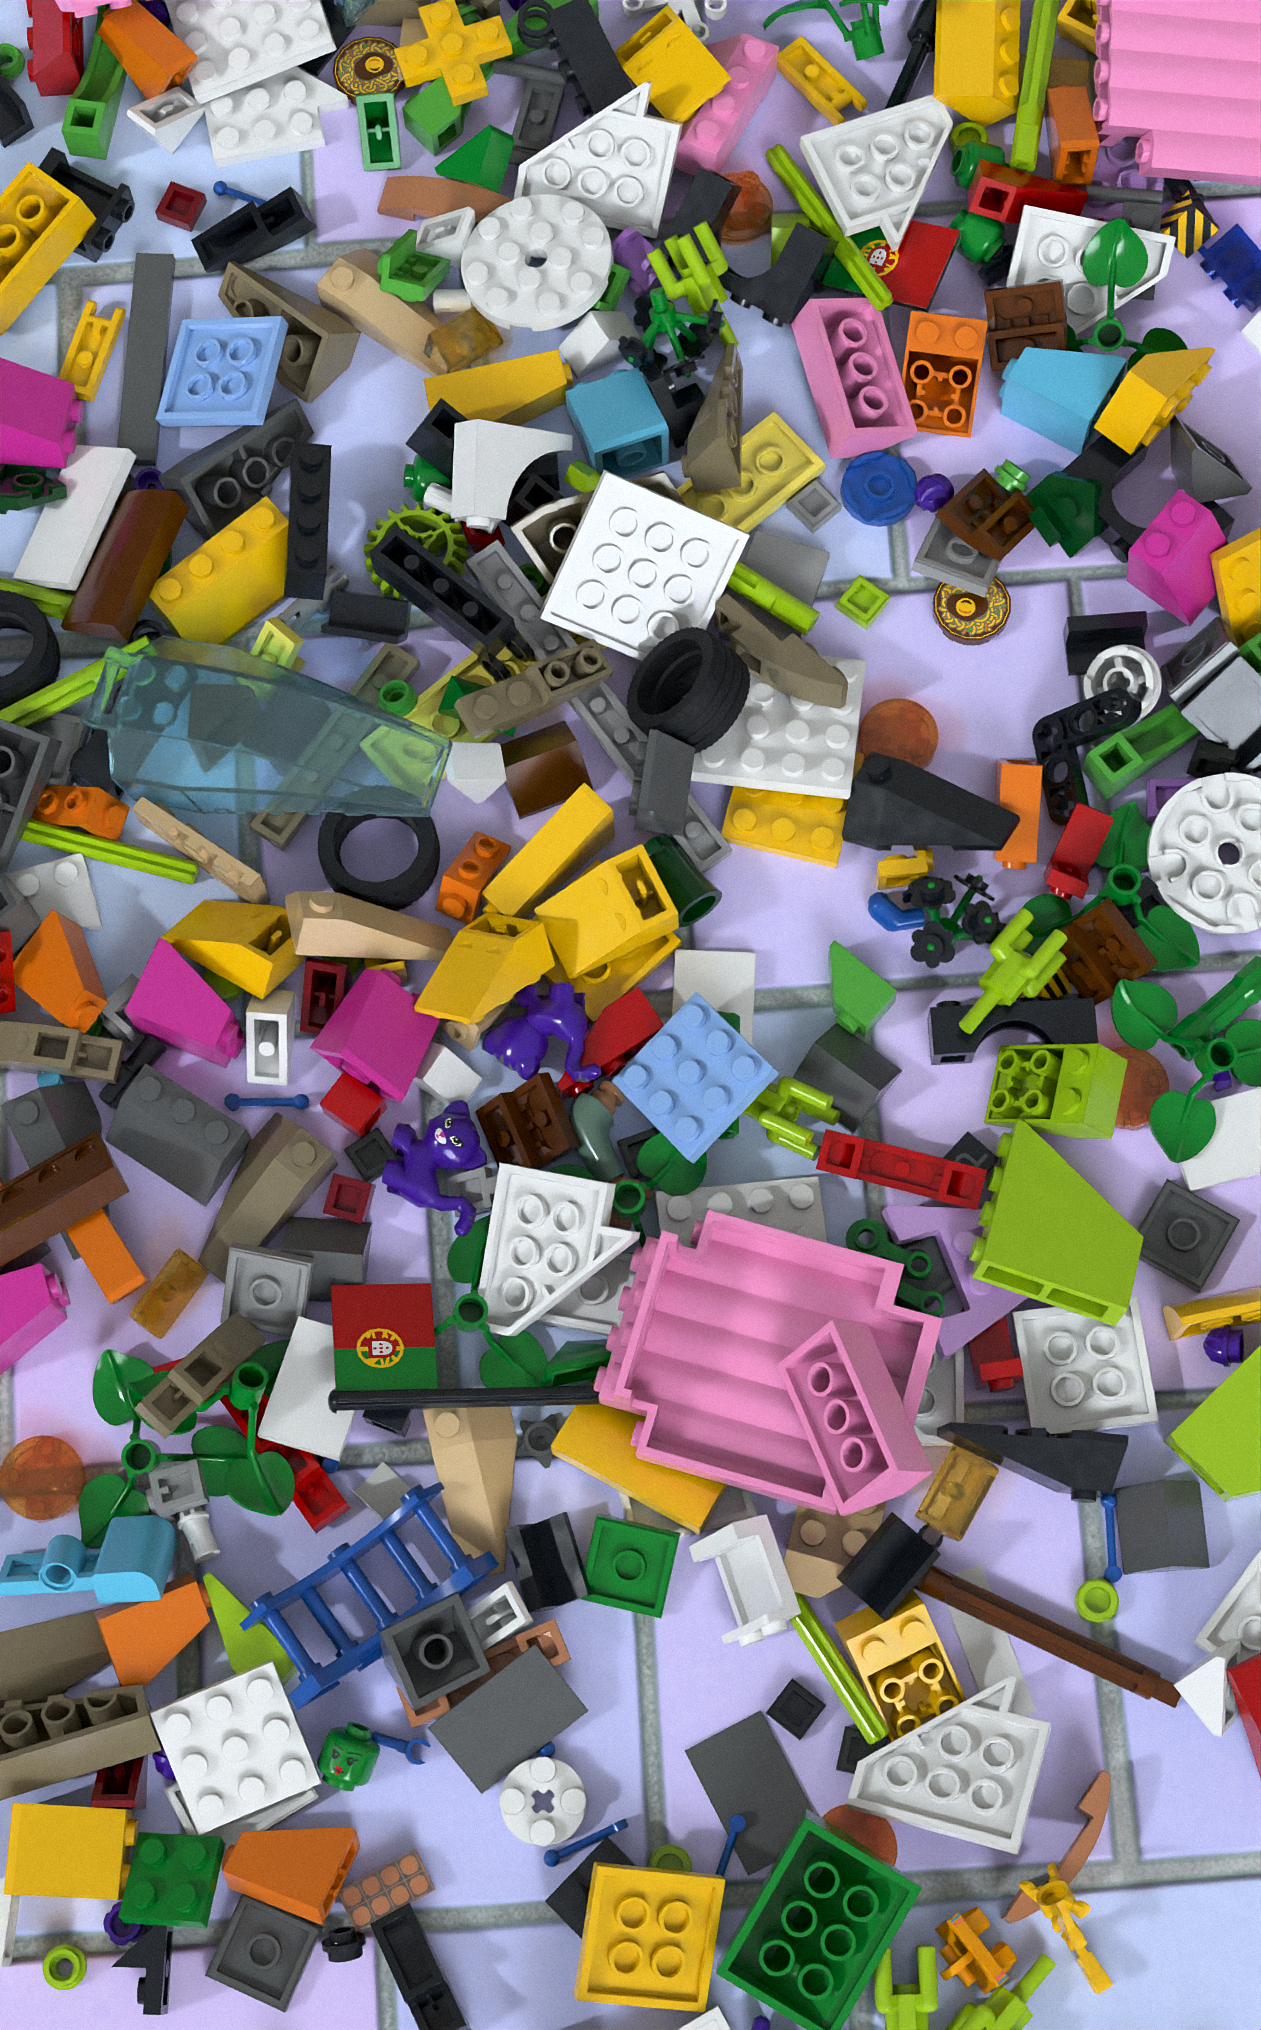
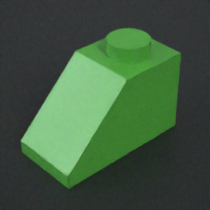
M834 940L829 946L828 964L833 1013L836 1014L835 1020L849 1033L853 1034L856 1031L865 1037L895 1003L897 990Z

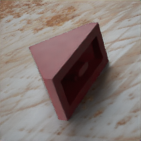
M307 957L300 1022L301 1032L319 1035L353 986V978L347 964Z
M148 1755L98 1770L91 1798L92 1807L146 1809Z

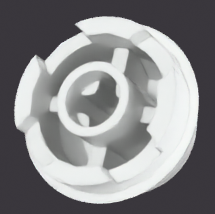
M1118 645L1108 648L1097 655L1084 677L1086 699L1118 687L1131 691L1140 698L1142 703V711L1137 719L1138 721L1154 708L1159 699L1162 678L1158 664L1148 652L1136 646ZM1120 700L1121 706L1113 711L1103 710L1105 714L1114 712L1122 715L1121 708L1126 706V701Z

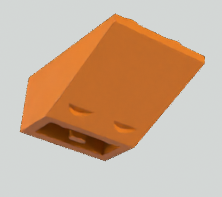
M911 311L901 379L917 431L971 438L988 321Z

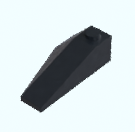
M871 752L852 780L842 838L843 841L877 851H891L892 845H912L914 851H927L928 845H950L954 851H1001L1018 826L1020 817L910 762Z
M949 1422L937 1428V1437L1054 1492L1071 1494V1501L1094 1503L1098 1496L1112 1492L1129 1439L1128 1435L1072 1430V1434H1057L1056 1437H1049V1432L1046 1431V1428L1032 1427V1429L1015 1430V1435H1009L1008 1427L1002 1425Z

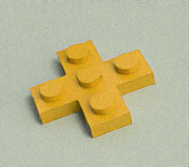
M441 0L419 7V17L427 39L394 49L395 58L406 88L442 77L453 107L489 96L488 87L479 65L513 54L512 45L501 16L498 15L464 26L455 0Z

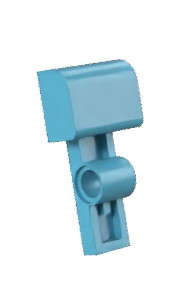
M143 1515L111 1519L101 1549H86L82 1541L74 1536L66 1534L57 1535L50 1540L46 1552L6 1555L0 1571V1596H26L30 1594L94 1590L98 1604L161 1600L178 1545L175 1530L168 1520L160 1516Z

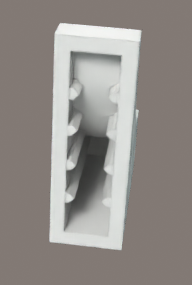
M481 419L455 423L451 518L466 520V527L477 529L490 528V522L506 520L509 498L521 473L530 463L542 455L572 451L573 435Z

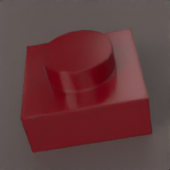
M171 181L155 211L157 220L192 232L207 203V199L204 193Z
M334 1173L323 1213L365 1224L376 1185Z

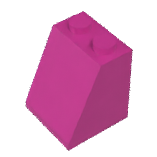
M0 358V463L66 469L69 453L74 454L76 449V423H82L84 413L83 402L77 399L74 384Z
M1178 489L1128 552L1127 582L1189 627L1217 594L1209 554L1229 544L1213 513L1181 489Z
M159 938L125 1009L127 1016L139 1034L144 1036L149 1034L159 1042L227 1068L231 1058L237 1059L245 1041V1037L242 1036L243 1031L234 1013L166 940Z
M382 968L381 971L365 969L309 1048L338 1071L348 1073L382 1098L402 1102L441 1019L435 1018L432 1015L415 1012L414 1005L420 995L412 992L410 995L400 987L403 981L386 968Z
M42 1263L0 1275V1375L68 1319L65 1306L70 1305L71 1302L64 1281L59 1282L57 1274L51 1273Z

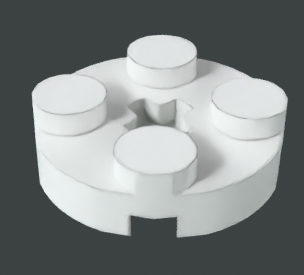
M538 1757L522 1762L510 1772L503 1784L499 1804L504 1823L515 1837L527 1844L544 1847L560 1844L575 1834L584 1820L587 1800L584 1784L574 1769L560 1760ZM539 1790L544 1794L550 1790L554 1793L555 1796L552 1798L551 1803L555 1808L552 1812L548 1813L545 1810H541L537 1814L532 1809L536 1803L532 1796L536 1791Z

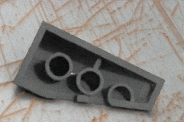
M292 399L266 413L263 425H244L186 457L158 476L165 490L177 492L189 508L185 520L208 541L259 502L261 498L268 496L273 489L271 485L283 468L290 466L292 443H307L314 434V431L298 399Z
M0 719V869L5 873L49 780L62 741Z
M85 1081L39 1087L1 1105L30 1169L94 1131L98 1130L100 1135L102 1132V1119ZM107 1204L103 1209L110 1218L109 1204ZM61 1231L60 1233L74 1261L81 1258L66 1231Z

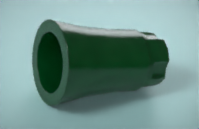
M668 834L653 837L643 845L678 911L679 927L694 924L708 915L718 905L722 898V892L699 871L682 848L676 846Z

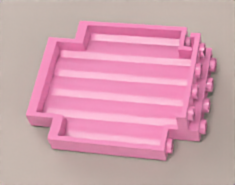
M1095 0L1097 18L1100 20L1096 25L1094 36L1096 55L1099 59H1097L1094 67L1095 93L1098 97L1093 105V118L1099 138V146L1112 147L1124 137L1140 138L1135 150V159L1139 163V176L1261 186V0Z
M707 1210L704 1222L696 1221L690 1242L691 1245L697 1246L696 1249L679 1245V1235L663 1230L660 1239L647 1236L644 1247L636 1246L632 1257L630 1270L636 1272L632 1287L624 1286L620 1297L618 1310L624 1312L620 1327L612 1326L609 1333L606 1350L612 1353L608 1367L600 1366L596 1376L594 1391L600 1392L598 1396L600 1404L646 1417L645 1422L637 1421L631 1439V1446L637 1447V1459L835 1516L837 1506L777 1365L832 1319L867 1322L914 1427L943 1319L894 1305L904 1264L711 1210Z

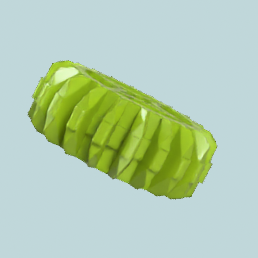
M420 501L417 503L415 510H409L408 505L403 502L401 506L402 512L398 514L389 508L387 511L388 521L377 518L375 521L377 530H368L367 538L370 543L365 544L363 549L365 556L368 557L364 561L367 571L372 572L370 574L372 583L374 585L381 584L380 590L385 596L393 592L394 598H404L403 595L375 574L369 552L395 525L436 557L440 555L442 549L448 547L442 562L461 577H464L466 573L465 565L463 564L469 559V553L466 550L468 543L465 536L461 535L463 532L461 524L458 522L452 523L451 515L446 513L439 515V510L430 507L428 511H424L423 503Z

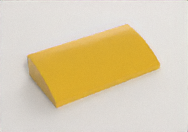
M1261 1286L1164 1306L1162 1312L1169 1340L1206 1334L1212 1329L1224 1327V1325H1231L1232 1328L1261 1322Z
M603 1404L576 1405L550 1446L552 1454L700 1535L728 1485L637 1459V1447L631 1446V1439L637 1421L645 1422V1416Z

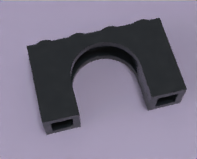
M699 167L663 241L675 234L680 238L689 233L704 263L708 264L710 261L693 227L703 221H707L721 248V232L724 223L743 187L712 169ZM797 222L779 258L765 273L747 278L735 272L728 265L727 271L718 276V279L723 288L732 293L730 300L747 309L754 305L764 311L763 319L782 328L784 323H792L810 299L839 241L807 223ZM662 241L660 245L662 253L668 256L667 261L669 262V265L677 269L671 255L669 254L664 242Z
M1102 434L1061 472L1069 473L1072 477L1085 480L1091 478L1103 481L1102 497L1099 498V518L1102 519V530L1099 537L1110 546L1112 554L1120 562L1128 563L1129 549L1146 528L1131 524L1119 514L1114 506L1111 492L1117 484L1145 460L1148 447L1141 444L1130 455ZM1214 500L1200 503L1213 513L1225 538H1227L1235 519Z

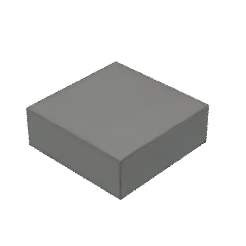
M816 478L787 502V509L812 534L839 513L842 508V504Z

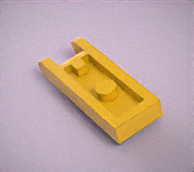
M802 36L779 52L777 70L834 126L846 122L839 111L849 103L860 112L868 107L866 99Z
M87 300L58 378L74 384L78 399L94 403L123 325L126 310L116 307L111 320L95 316L97 302Z

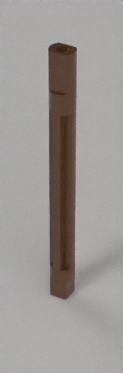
M932 1565L913 1587V1589L1146 1700H1150L1152 1697L1176 1708L1181 1694L1174 1687V1683L1160 1677L1161 1672L935 1565Z

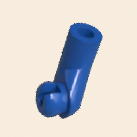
M876 892L868 899V912L871 918L887 931L895 932L920 928L925 925L923 908L901 910L883 892Z

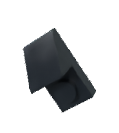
M654 362L641 368V371L669 429V438L676 449L684 446L705 395L697 383L677 391L669 372L662 375Z
M153 1926L112 1965V1967L146 1968V1976L139 1978L137 1987V2003L143 2005V2015L168 2014L174 1926Z

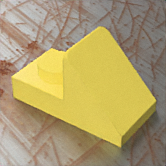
M276 616L267 619L237 681L243 686H249L264 704L269 703L283 680L289 683L303 669L305 661L297 654L304 640Z

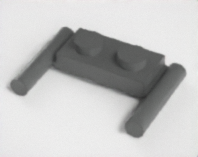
M498 58L494 60L493 73L527 80L512 133L515 142L508 162L510 165L520 166V164L551 145L564 99V88L567 84L559 70Z
M1086 185L1085 191L1088 192L1086 200L1123 203L1121 218L1130 227L1160 233L1163 190ZM1155 284L1132 299L1153 301Z

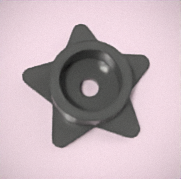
M550 1414L543 1421L537 1423L526 1420L520 1421L524 1440L517 1449L516 1455L520 1457L535 1456L544 1468H549L553 1457L550 1446L558 1434L556 1432V1416ZM540 1437L546 1439V1442L542 1445L538 1443V1438Z

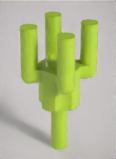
M703 221L694 226L693 229L710 261L708 264L704 263L689 233L680 238L675 234L663 241L681 275L678 281L660 247L650 251L646 256L669 299L678 300L685 296L694 315H701L706 312L709 317V311L714 299H718L719 312H723L720 304L728 299L718 279V276L727 271L728 262L707 221ZM724 315L725 326L718 337L724 349H726L728 343H736V346L739 343Z
M1021 908L990 945V953L995 959L978 981L979 987L984 990V994L959 1022L960 1028L966 1033L972 1034L996 1004L1011 1006L1021 993L1028 998L1036 997L1066 961L1065 955L1059 951L1068 940L1063 932L1055 929L1036 953L1030 957L1023 950L1032 941L1033 936L1025 929L1034 917L1028 910Z
M790 1076L781 1077L778 1085L770 1083L742 1112V1114L757 1120L761 1126L767 1128L766 1136L768 1140L812 1161H815L819 1156L821 1146L811 1142L814 1134L813 1131L795 1123L800 1111L832 1126H835L840 1118V1111L831 1107L833 1096Z
M916 1946L918 1984H892L891 1948H887L873 1973L874 2004L876 2009L884 2014L885 2030H930L929 2013L934 2012L938 2007L936 1947Z
M1042 1953L1011 1992L1004 1986H999L984 2004H965L945 2030H1022L1033 2017L1025 2003L1056 1966L1055 1962Z

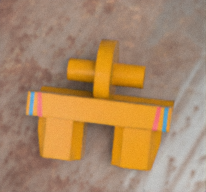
M977 1906L962 1914L957 1912L936 1927L935 1931L946 1944L939 1950V1953L948 1963V1966L940 1973L944 1981H947L956 1974L966 1988L975 1982L985 1995L1009 1979L1006 1973L1016 1962L1017 1956L1003 1941L994 1945L989 1951L978 1936L989 1928L990 1924L987 1917Z

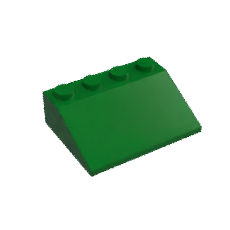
M806 1808L720 1956L715 1974L807 2030H841L919 1895L922 1886L848 1833Z

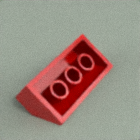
M26 0L29 18H33V27H27L28 46L30 50H33V59L27 60L30 82H36L41 97L72 95L84 74L83 17L75 18L74 12H62L55 0Z

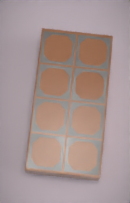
M414 1849L341 1889L338 1896L355 1927V1931L359 1932L376 1920L436 1889L417 1851Z

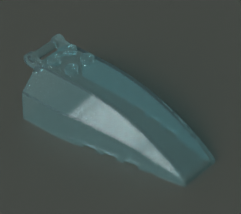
M161 636L135 653L125 652L116 647L106 648L103 656V661L105 662L90 706L89 708H84L80 721L88 727L108 732L111 779L134 801H138L143 796L153 804L158 800L170 808L202 814H246L247 811H268L272 815H284V812H306L308 815H321L322 812H343L347 816L375 814L376 816L429 817L453 746V742L450 739L329 684L233 647ZM120 668L127 669L112 713L105 714L104 712Z

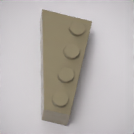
M143 1684L87 1691L84 1698L76 1699L67 1698L65 1694L48 1696L47 1702L25 1705L22 1699L5 1701L4 1708H0V1801L161 1751L160 1739L150 1716L152 1707Z

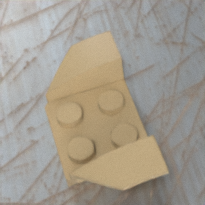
M887 1501L847 1516H841L838 1508L834 1516L798 1505L783 1561L794 1592L813 1598H820L843 1586L844 1584L836 1577L879 1528Z

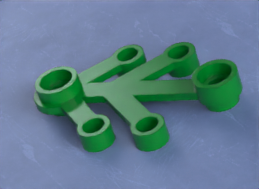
M860 1219L854 1222L847 1230L846 1246L848 1249L904 1264L908 1274L916 1280L925 1279L930 1275L932 1269L931 1258L923 1252L912 1254L887 1241L886 1230L879 1222L872 1219ZM868 1232L875 1239L873 1243L864 1245L858 1238L862 1233ZM919 1259L926 1262L927 1268L923 1272H916L911 1267L912 1262ZM900 1280L896 1298L914 1306L921 1313L935 1317L942 1315L945 1301L940 1293L935 1291L925 1293ZM928 1299H936L940 1307L937 1311L930 1312L925 1309L924 1302Z

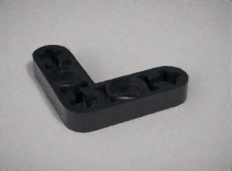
M1119 687L1113 688L1047 715L1038 720L1034 726L1032 740L1037 762L1043 766L1042 786L1048 813L1055 824L1066 826L1074 809L1069 810V816L1064 815V811L1069 808L1068 802L1074 803V807L1078 802L1089 806L1077 747L1135 723L1142 711V703L1135 693ZM1120 700L1126 701V706L1121 708L1122 715L1114 712L1105 714L1103 709L1113 711L1121 706ZM1091 711L1094 715L1093 725L1089 730L1082 732L1079 727L1080 718L1085 712ZM1052 728L1058 729V733L1053 736L1052 743L1048 741V737L1053 734ZM1057 749L1062 750L1063 752L1058 753ZM1061 762H1066L1068 766L1067 776L1063 781L1057 783L1054 779L1055 767ZM1059 791H1064L1065 795L1059 794Z

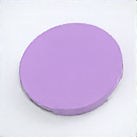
M1124 137L1112 147L1099 146L1091 185L1163 190L1164 178L1139 176V163L1135 159V150L1140 138ZM1074 187L1084 191L1086 190V187ZM1086 200L1080 217L1094 220L1103 217L1104 221L1109 223L1114 219L1122 217L1123 203Z

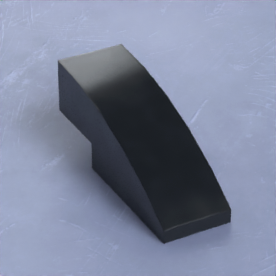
M290 186L260 206L251 201L193 238L191 242L204 270L207 273L226 269L229 261L242 264L271 253L318 227L304 198Z
M410 1903L371 1923V1928L404 2002L410 2008L418 2029L472 2030Z

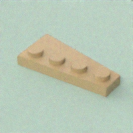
M142 796L132 807L141 824L191 861H195L199 867L250 904L267 905L271 901L265 887L267 882L259 873L233 857L221 846H217L206 839L193 825L189 823L185 825L174 818L175 814L162 802L157 800L153 804Z

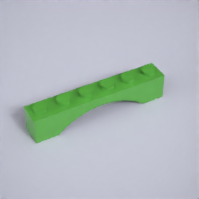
M109 4L98 7L96 28L87 66L77 89L69 98L61 131L69 154L73 156L107 159L127 72L97 33L104 20L102 15L110 7Z
M572 0L544 1L549 3L551 7L555 9ZM588 0L599 21L598 1ZM533 7V8H530V9L527 10V11H529V10H532V9H539V10H542V11L546 12L544 9H542V8H540V7ZM519 10L511 20L504 24L512 45L513 54L500 59L513 61L532 51L548 48L547 45L538 49L529 48L520 41L517 34ZM533 17L528 19L525 25L531 30L538 31L544 29L547 23L541 18ZM526 36L527 38H529V39H531V40H534V41H538V40L543 39V38L534 39V38H530V37ZM494 60L479 65L485 81H488L495 74L493 73ZM443 78L434 79L433 83L421 93L413 94L402 107L405 128L435 157L463 134L465 118L472 101L453 107Z
M1260 632L1239 648L1240 652L1238 654L1261 676ZM1174 702L1147 719L1117 732L1087 753L1082 771L1106 801L1202 734L1179 712L1173 704Z

